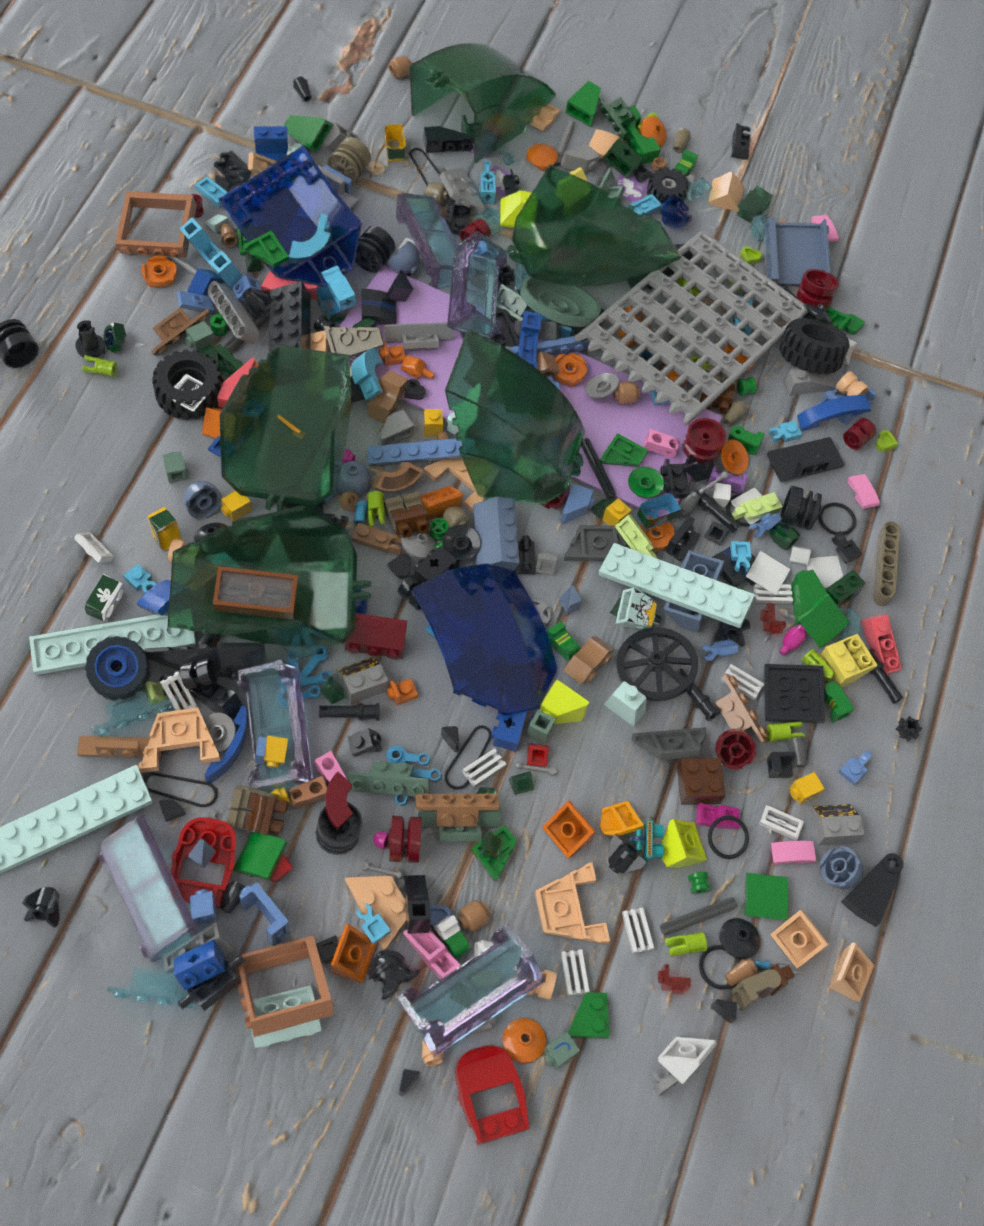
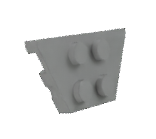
M464 168L442 171L440 178L449 196L467 207H470V205L477 207L478 213L483 214L485 207Z

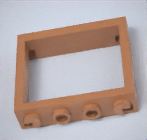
M126 191L115 241L119 252L126 255L187 257L190 241L182 231H180L178 243L126 240L133 207L185 210L182 221L183 226L192 217H195L197 204L193 195Z
M314 936L241 955L245 962L235 969L237 977L241 978L238 990L240 995L245 996V998H241L243 1012L248 1011V1015H244L247 1029L252 1028L254 1037L334 1015L331 996ZM309 957L320 999L256 1017L247 974Z

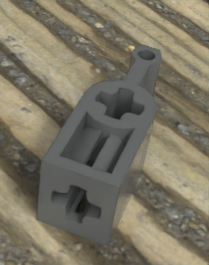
M515 320L517 338H520L522 320ZM541 320L538 339L561 338V323L552 320Z

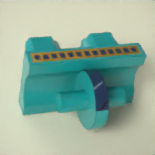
M647 820L644 824V837L642 836L641 829L636 830V836L630 837V843L636 844V851H642V844H644V858L647 861H651L652 858L663 857L664 846L653 844V838L664 837V826L653 824V820Z

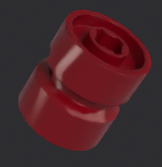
M481 218L460 231V239L469 249H471V245L491 236L489 225Z
M860 418L843 434L844 442L849 448L859 450L876 435V427L869 419Z

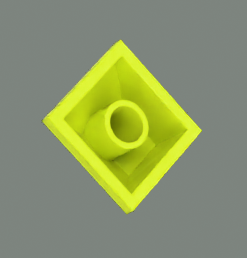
M520 190L500 200V226L532 231L537 207V194Z
M556 680L543 700L540 711L556 718L554 724L580 722L584 719L590 702L559 680Z
M677 819L670 820L661 843L664 846L662 861L666 867L681 868L708 861L695 823Z

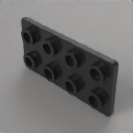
M831 437L768 451L767 453L780 482L844 466V462Z

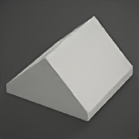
M675 1037L660 1054L658 1061L683 1084L700 1066L717 1043L716 1040Z

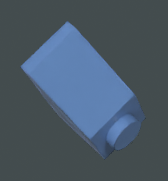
M572 484L561 523L565 524L586 515L588 507L592 508L595 499L592 497V489Z
M208 889L195 892V895L190 896L191 916L197 925L219 920L215 896L212 891L208 892Z

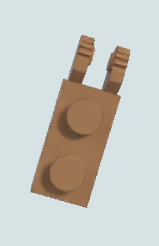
M358 522L352 535L353 542L385 553L402 554V548L394 545L402 546L401 536L393 535Z

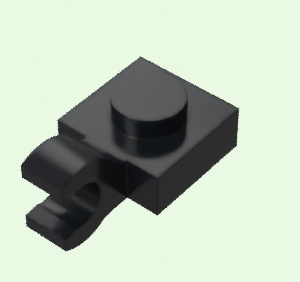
M842 531L834 534L835 537L831 540L837 546L835 550L845 564L862 555L852 539L847 541Z

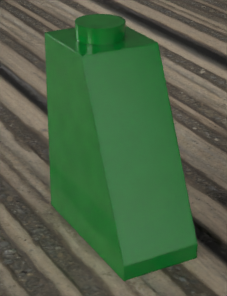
M587 81L567 100L565 113L592 127L601 88Z
M290 115L284 126H287V132L290 136L317 153L334 125L324 118Z
M813 569L798 572L791 583L794 616L797 625L801 624L798 621V617L813 608L812 604L827 594Z

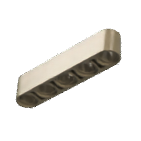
M892 521L887 522L878 535L873 599L879 606L888 605L896 592L900 527Z

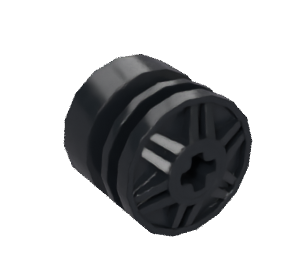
M369 226L351 247V255L356 264L362 269L374 273L378 272L386 263V260L394 253L396 245L386 230L378 226Z
M17 319L1 322L0 358L4 364L10 368H20L31 363L38 355L39 346L33 336L30 335L25 324Z
M791 485L780 515L782 520L780 522L792 525L796 518H798V527L802 528L806 521L805 529L810 531L820 514L822 494L816 493L813 498V491H809L804 498L803 488Z
M347 802L348 807L353 815L338 830L330 822L326 808L324 807L320 812L316 828V839L320 847L328 853L335 855L345 854L351 851L358 842L363 823L362 816L359 810L349 802Z

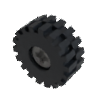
M665 167V170L659 168V171L656 169L649 178L647 194L648 196L653 194L663 205V208H667V206L673 208L674 205L678 207L684 202L687 195L689 181L686 179L685 174L681 175L682 172L680 170L676 172L675 168H672V170H669V167Z

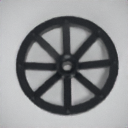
M647 628L632 634L621 645L617 655V673L620 681L635 686L647 698L646 700L666 701L682 695L692 686L698 672V657L691 642L680 633L667 628ZM652 637L653 652L636 644V642ZM658 637L674 640L663 651L659 650ZM681 645L690 658L667 656ZM630 648L647 657L624 662L625 655ZM668 664L691 665L688 677L684 680ZM648 665L634 683L628 678L624 670ZM663 670L667 672L679 686L663 692L661 672ZM652 671L656 675L657 692L647 691L639 687Z

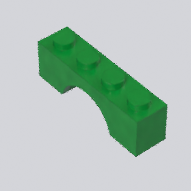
M635 105L630 106L629 109L634 114L636 120L623 127L631 142L628 146L643 158L640 162L642 165L652 163L655 158L659 157L661 149L654 138L645 137L636 130L639 126L641 115Z

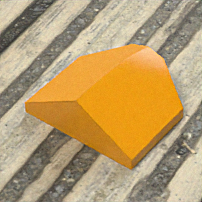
M625 801L602 808L599 827L604 835L614 836L617 834L621 836L634 832L637 829H643L644 824L630 803Z

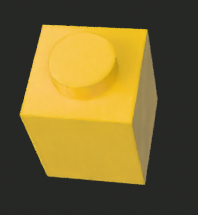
M424 409V437H437L438 433L443 431L442 409Z
M241 488L221 499L222 513L233 522L252 511L251 501Z
M618 498L605 509L603 521L609 526H616L627 515L631 514V509Z
M267 736L263 760L267 767L279 768V766L284 765L288 739Z
M815 772L795 780L789 788L792 798L799 805L819 797L825 790Z

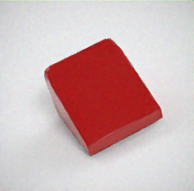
M528 743L527 765L547 767L549 746Z
M284 853L270 879L271 882L281 881L294 868Z

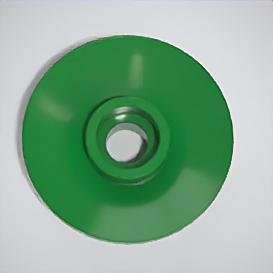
M638 467L630 473L628 486L639 497L654 498L662 492L664 479L657 470L651 467Z

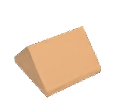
M733 172L713 179L708 200L709 205L739 212L744 186Z
M802 909L770 934L796 969L820 953L829 944Z
M851 943L843 950L829 988L856 1002H860L874 964L856 943Z

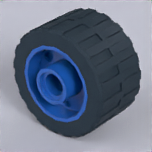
M119 636L105 638V640L96 643L90 650L89 655H87L85 665L87 679L95 691L102 695L103 698L111 699L112 701L132 699L143 691L145 683L150 678V664L144 650L129 638ZM117 666H122L120 671L114 672Z

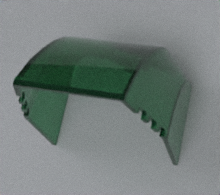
M461 43L448 46L409 65L411 115L415 116L453 91H457L467 99L474 112L475 163L523 133L527 124L530 125L533 122L534 116H538L541 113V109L546 107L556 96V93L538 77L502 52L483 44Z
M549 164L517 215L512 236L514 245L511 244L506 248L510 260L523 264L528 276L545 282L567 286H600L623 282L657 271L679 260L681 255L660 221L644 212L641 215L633 211L635 209L634 206L629 205L628 208L620 204V198L615 196L614 199L608 197L609 192L551 164Z
M467 329L446 385L445 394L449 410H454L456 417L452 418V423L457 425L459 433L456 432L455 434L456 440L462 443V446L459 447V453L479 497L488 499L505 497L513 498L518 502L546 504L567 491L572 475L578 477L581 473L580 467L583 466L584 461L579 450L584 438L585 429L580 417L564 394L533 365L499 343Z
M277 345L267 354L266 360L261 359L258 361L256 368L252 367L249 369L248 375L243 374L220 413L222 478L241 496L267 499L265 509L269 511L274 501H279L277 503V512H282L286 502L315 507L334 493L343 462L350 418L351 381L349 355ZM280 415L301 430L300 434L285 425L277 416Z
M306 506L235 520L232 522V526L228 528L223 526L217 529V533L211 536L207 534L202 537L201 541L197 543L191 542L173 551L167 626L169 628L282 646L344 644L355 631L356 601L371 598V593L369 592L356 593V589L371 587V581H357V553L348 531ZM218 566L298 575L294 619L214 611L213 599ZM249 603L252 605H260L258 603Z

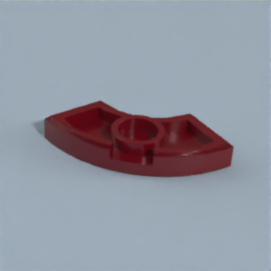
M339 772L330 780L325 795V808L328 818L337 830L353 815L347 803V795L353 785Z

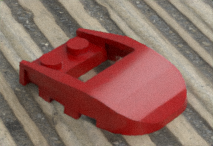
M206 817L194 818L182 828L178 837V844L172 853V866L169 877L171 893L168 894V899L190 903V896L195 895L196 891L208 889V892L212 891L214 893L216 907L219 909L227 885L232 877L236 848L235 832L225 821ZM201 839L216 851L209 862L225 865L221 885L180 878L184 858L190 859L188 855Z
M493 1045L475 1048L463 1054L455 1066V1080L459 1095L458 1101L466 1116L469 1128H472L475 1133L477 1146L529 1130L525 1092L509 1054L504 1049ZM512 1082L519 1107L476 1119L470 1095Z

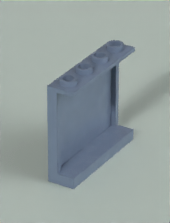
M774 217L767 219L764 224L767 277L770 280L777 282L779 286L784 284L787 286H799L806 270L818 269L832 274V271H830L831 256H829V226L826 219H823L821 223L775 222Z

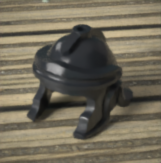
M381 950L370 963L371 969L367 970L369 981L373 979L374 983L379 981L383 983L382 1000L390 997L400 983L403 981L409 982L421 973V968L410 969V965H407L405 962V957L395 950Z

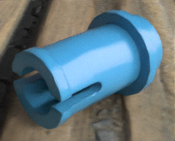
M358 501L355 505L356 513L353 520L355 525L358 522L365 524L368 511V503Z

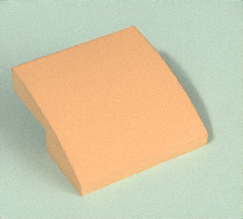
M533 97L527 101L526 107L518 112L517 118L541 131H545L555 121L561 110Z
M596 129L589 146L600 158H603L620 137Z

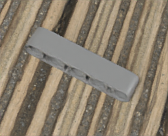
M215 281L209 285L208 294L235 337L249 343H255L258 339L259 331L231 288Z

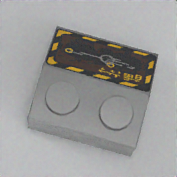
M374 657L336 669L350 704L381 694L388 689V679L381 664Z
M850 803L810 807L818 845L857 843L865 835L861 816Z

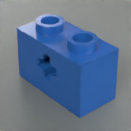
M505 703L503 709L499 708L496 720H499L498 727H493L491 737L494 738L493 746L516 752L528 709Z
M214 939L174 958V976L184 990L190 989L225 971L224 953Z

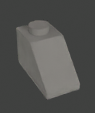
M335 122L324 144L329 150H335L343 139L347 137L359 138L355 133Z
M587 144L564 152L560 165L571 170L581 167L585 173L596 169L600 156Z
M404 410L393 412L390 416H387L380 437V445L396 444L413 436L414 425Z

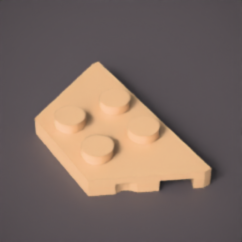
M392 876L345 878V883L362 914L366 915L368 913V908L365 906L368 903L374 910L373 916L379 913L392 932L378 942L382 951L387 950L388 945L407 921L405 899Z

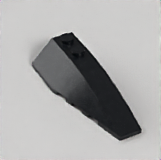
M217 643V647L199 644V647L196 649L185 645L178 647L177 650H173L171 647L144 649L147 659L178 670L181 669L182 664L197 663L199 660L211 658L216 665L218 677H229L231 680H240L241 677L260 680L262 677H266L267 653L265 643Z

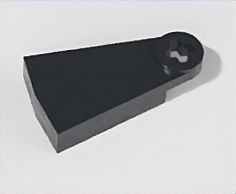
M895 853L887 854L841 903L856 916L877 927L881 923L903 869L904 863L902 858ZM892 860L895 862L893 868L889 866Z

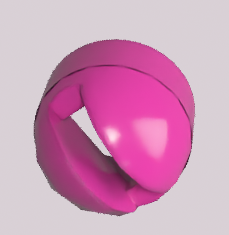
M377 832L373 836L375 846L386 849L389 833Z

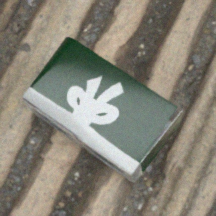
M105 574L102 575L85 604L86 614L108 622L124 594L123 583Z

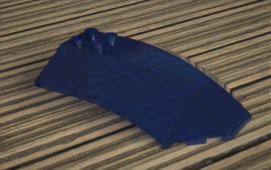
M304 146L299 147L218 199L248 242L272 230L288 256L292 242L310 240L316 234L320 215H328V221L330 222L328 233H331L329 244L300 263H290L288 260L275 268L265 263L277 278L296 282L302 281L306 284L323 287L328 285L323 278V271L338 266L344 276L354 269L362 222L335 191Z
M489 563L447 570L412 588V592L429 622L442 652L454 694L459 696L463 694L470 697L472 702L484 707L488 705L498 710L497 713L504 716L540 708L557 672V665L541 617L515 571Z

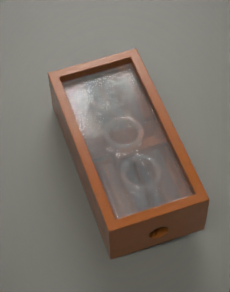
M218 566L213 599L214 611L293 620L298 575Z

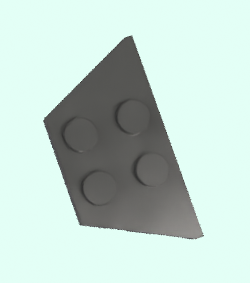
M580 525L565 553L564 561H604L614 543L627 548L628 544L615 526Z
M706 727L632 733V742L659 760L669 761L672 759L699 757L706 736Z

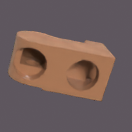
M323 776L291 788L288 794L293 808L298 809L321 800L325 801L327 787Z

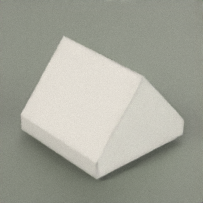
M716 483L714 485L713 498L723 508L730 501L731 485Z
M792 545L789 562L808 565L811 549Z

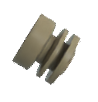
M347 137L343 139L337 149L329 156L328 166L352 179V182H354L369 165L371 154L366 145L359 139Z

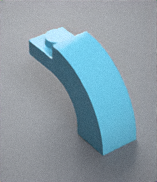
M320 215L316 234L310 240L292 242L289 254L290 263L312 261L325 251L331 234L328 233L330 226L328 215Z
M376 348L368 349L352 363L354 383L360 385L365 400L368 401L383 392L375 373V369L383 364Z

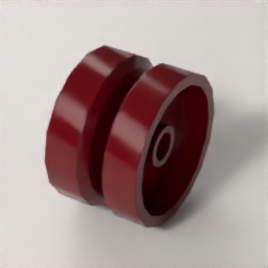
M818 269L806 270L798 287L796 297L804 304L808 303L818 306L820 303L829 308L838 289L839 281L826 271Z
M710 418L694 420L689 425L683 441L684 454L687 457L692 455L699 463L708 460L716 461L726 440L725 429L716 420Z
M392 815L391 829H389L388 848H390L389 862H400L403 849H406L407 862L419 863L422 817L411 816L408 820V829H404L403 816Z

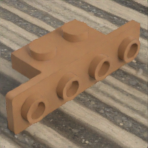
M179 308L153 327V330L162 342L154 347L151 353L153 355L157 352L161 354L168 348L167 345L169 343L175 344L181 339L180 335L184 332L186 333V329L193 327L196 323L199 324L206 321L209 310L206 309L191 320L182 308Z
M730 674L722 675L731 693L715 703L721 710L730 729L746 731L752 727L761 743L769 742L767 730L758 723L759 717L755 710L750 709L748 706L749 700L745 693L740 692L738 689L739 683L737 679Z
M81 735L79 737L77 754L78 756L105 758H143L144 749L148 746L150 738ZM162 751L159 752V758H161Z
M425 793L416 794L415 797L416 810H436V827H477L479 810H499L498 794Z

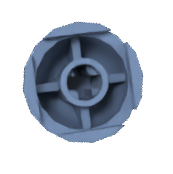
M408 242L387 263L389 268L397 274L400 270L404 271L405 275L408 273L414 274L419 269L417 266L420 262L419 250L412 242Z
M348 461L342 464L336 471L334 481L341 495L345 492H354L360 498L362 494L370 490L371 475L367 467L362 463Z
M197 481L189 485L185 490L183 504L192 517L196 519L203 516L210 518L220 509L222 494L210 482Z
M840 846L841 848L837 849L832 848L823 856L820 862L822 878L838 889H848L855 886L863 875V864L860 857L851 848Z

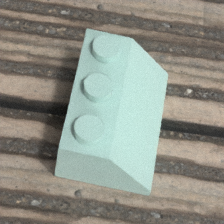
M310 985L254 999L253 1004L257 1017L315 1001ZM317 1019L257 1037L253 1036L255 1048L267 1047L277 1042L290 1041L293 1038L305 1035H313L321 1031L320 1020Z

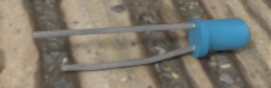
M768 960L755 961L754 963L757 969L765 971L770 969V964L782 963L793 965V963L769 962ZM793 971V973L805 974V973H802V972H795V971Z

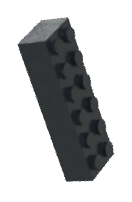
M300 281L270 290V296L274 300L270 303L268 374L277 386L310 378L311 294L303 282Z

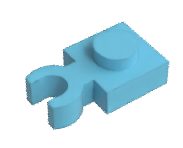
M796 421L779 424L778 428H771L768 432L769 435H776L773 437L772 442H778L781 438H783L784 442L800 439L802 436Z
M731 541L732 561H737L735 571L739 572L740 566H744L745 571L748 572L750 568L749 561L751 560L750 542Z
M139 564L123 575L124 579L136 591L142 588L144 594L149 588L157 585L155 582L150 581L152 580L151 575Z
M366 903L365 906L368 908V913L362 915L357 910L356 914L360 919L366 921L361 927L375 945L392 931L379 913L373 916L374 910L372 906Z

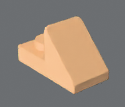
M252 152L249 153L248 170L252 171L253 177L263 176L276 179L278 162Z

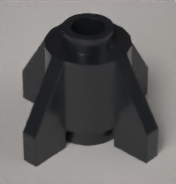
M247 288L241 295L243 297L242 302H244L248 313L255 320L259 318L267 305L274 300L268 293L254 288Z
M745 618L741 628L721 622L722 625L716 633L715 640L719 642L727 637L731 640L736 639L741 647L744 646L745 640L742 632L750 629V622Z
M615 834L610 840L609 868L617 874L619 872L625 874L642 869L648 861L641 855L636 858L638 851L635 849L636 844L631 845L625 842L621 845L624 840Z
M49 886L42 887L25 896L22 904L29 909L24 918L26 922L35 918L41 921L47 920L46 922L53 928L57 927L60 920L58 901L60 897L56 889Z

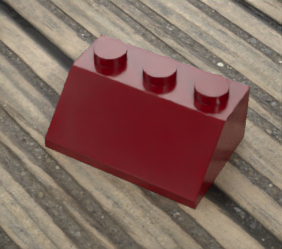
M349 612L345 635V650L354 654L366 653L374 657L380 655L387 656L390 659H403L407 620Z

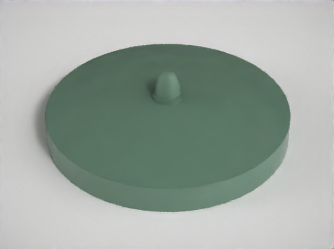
M547 275L529 276L524 280L520 290L523 301L531 309L552 321L564 325L587 327L599 316L601 311L599 303L591 294L579 286L557 277Z

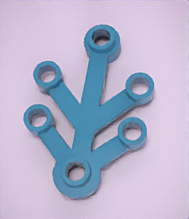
M317 646L313 649V657L301 673L298 666V653L290 651L287 654V662L290 664L293 684L290 688H288L286 680L288 675L287 668L284 666L276 668L275 674L279 679L281 689L276 697L279 706L291 708L295 705L296 701L309 698L318 699L320 697V688L315 686V684H329L332 680L331 673L325 670L320 675L308 676L318 663L327 661L328 650L325 647ZM318 651L324 652L322 655L317 654ZM295 656L296 659L291 660L290 657ZM279 671L285 672L283 675L278 674ZM324 675L329 676L328 679H323L322 677ZM314 685L308 691L297 692L300 687ZM313 690L318 691V693L315 694V695L312 694L311 692H312ZM284 696H290L288 700L283 699Z
M401 746L391 747L386 755L389 763L407 764L406 762H415L421 766H427L431 761L427 753L419 755L406 753L405 749ZM394 753H400L398 758H393ZM426 756L427 761L422 763L421 758ZM414 768L412 777L426 778L432 782H439L442 774L438 769L428 771ZM433 773H439L436 779L432 778ZM396 795L395 801L399 806H405L408 803L407 796H404V802L400 803L398 799L403 795Z

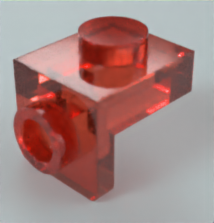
M767 603L765 609L761 610L760 620L763 621V632L771 634L782 633L786 627V622L776 621L775 604Z
M664 964L661 970L658 971V983H661V990L672 991V994H684L691 987V978L669 977V964Z

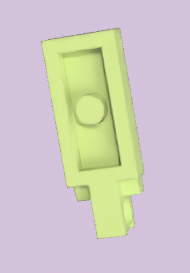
M775 492L741 503L738 508L734 509L735 511L732 515L735 520L745 517L750 521L768 513L781 511L782 505Z
M627 515L615 526L632 550L657 558L652 551L654 547L632 515Z

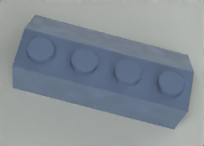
M494 497L475 503L473 505L474 530L480 538V548L476 554V570L512 574L519 564L515 499Z
M688 550L681 568L720 581L723 574L724 561ZM666 601L663 612L680 627L699 632L705 615Z

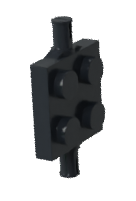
M239 954L230 962L225 960L224 972L187 989L188 995L177 1002L182 1010L194 1001L205 1011L228 992L232 991L241 983L235 969L245 962L244 958Z

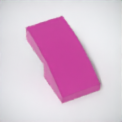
M704 803L696 805L697 825L710 827L716 819L728 815L740 819V809L726 805L716 807ZM723 820L715 828L739 829L740 825L733 820Z

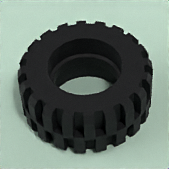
M798 318L792 320L786 326L779 350L782 357L794 367L797 366L799 369L810 373L830 374L835 373L842 367L850 344L846 334L841 332L840 329L833 327V325L817 321L816 319Z
M186 349L183 352L175 351L172 355L168 354L164 357V361H159L153 371L152 383L156 401L159 407L164 409L165 413L168 415L172 414L173 417L178 419L182 417L183 420H189V418H194L195 420L199 419L200 416H205L206 407L217 408L218 405L217 397L223 384L220 366L216 364L212 357L209 358L208 354L203 352L201 354L197 350L189 351ZM185 374L203 382L199 388L191 391H182L173 387ZM192 400L202 401L195 411L180 405L181 401H186V404H192Z

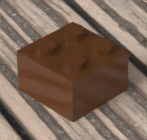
M681 758L676 767L681 805H698L699 803L721 804L726 796L721 758Z

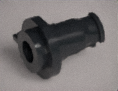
M84 320L79 322L77 325L79 338L75 343L77 353L81 357H85V355L98 357L101 354H105L104 340L100 335H96L95 327H91V321Z

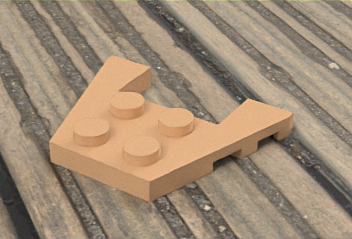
M478 451V456L440 460L426 466L423 472L434 481H437L443 474L450 471L474 491L463 504L473 512V505L485 500L500 468Z
M199 708L157 713L149 735L148 746L144 749V757L138 767L141 773L158 771L160 751L200 746V760L202 764L221 761Z
M592 862L535 891L543 934L609 944L610 938L606 923L584 926L576 890L577 885L596 882Z

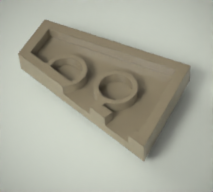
M324 327L334 361L364 353L371 348L385 346L380 328Z

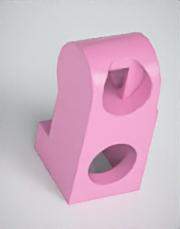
M650 429L643 447L648 450V453L653 451L665 457L673 458L677 455L679 441L672 436Z
M331 751L315 759L314 766L323 776L327 785L337 772L346 778Z

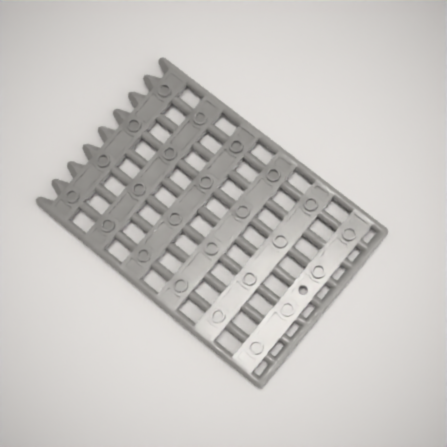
M700 231L575 336V341L589 340V352L597 349L604 352L601 357L602 362L614 359L617 362L614 368L615 372L627 369L631 372L628 378L629 382L637 380L644 382L642 387L643 393L652 390L658 393L655 399L656 403L669 401L671 403L670 414L682 411L685 414L683 423L688 425L783 337L788 323L798 318L802 319L810 310L804 306V303L704 231ZM687 250L695 255L691 260L682 256ZM700 260L708 264L703 270L695 265ZM667 267L675 271L671 277H667L662 273ZM713 269L721 274L717 279L708 275ZM680 277L688 281L683 287L675 282ZM726 279L734 283L729 289L721 284ZM647 284L655 289L649 295L641 290ZM694 286L702 291L696 297L688 292ZM739 288L748 293L742 299L734 294ZM660 294L668 298L662 305L655 300ZM706 296L715 301L709 307L701 302ZM754 298L761 304L753 308L748 302ZM626 302L634 306L628 313L621 308ZM673 304L681 308L676 314L668 310ZM720 305L728 310L723 316L715 312ZM766 307L774 312L769 318L761 313ZM640 311L647 316L642 322L634 318ZM687 313L695 318L690 324L681 320ZM733 315L741 320L736 326L728 321ZM779 317L787 322L782 328L774 323ZM606 319L613 324L607 331L599 326ZM653 321L661 326L655 333L647 328ZM700 323L708 328L703 334L694 329ZM746 325L755 330L750 336L741 331ZM619 329L626 334L620 341L612 336ZM666 331L674 336L668 343L661 338ZM713 333L722 338L716 344L708 340ZM760 335L768 340L763 346L754 341ZM632 339L640 344L634 351L626 346ZM680 341L688 346L682 353L674 348ZM727 343L735 348L730 354L721 349ZM645 350L653 354L648 361L639 356ZM693 351L701 356L695 363L687 358ZM740 353L748 358L744 364L735 360ZM658 360L667 365L661 371L653 367ZM707 361L715 367L709 373L701 368ZM672 370L681 375L674 382L666 377ZM720 371L728 376L723 383L714 378ZM686 380L694 385L688 392L680 387ZM700 390L708 396L702 403L693 397Z

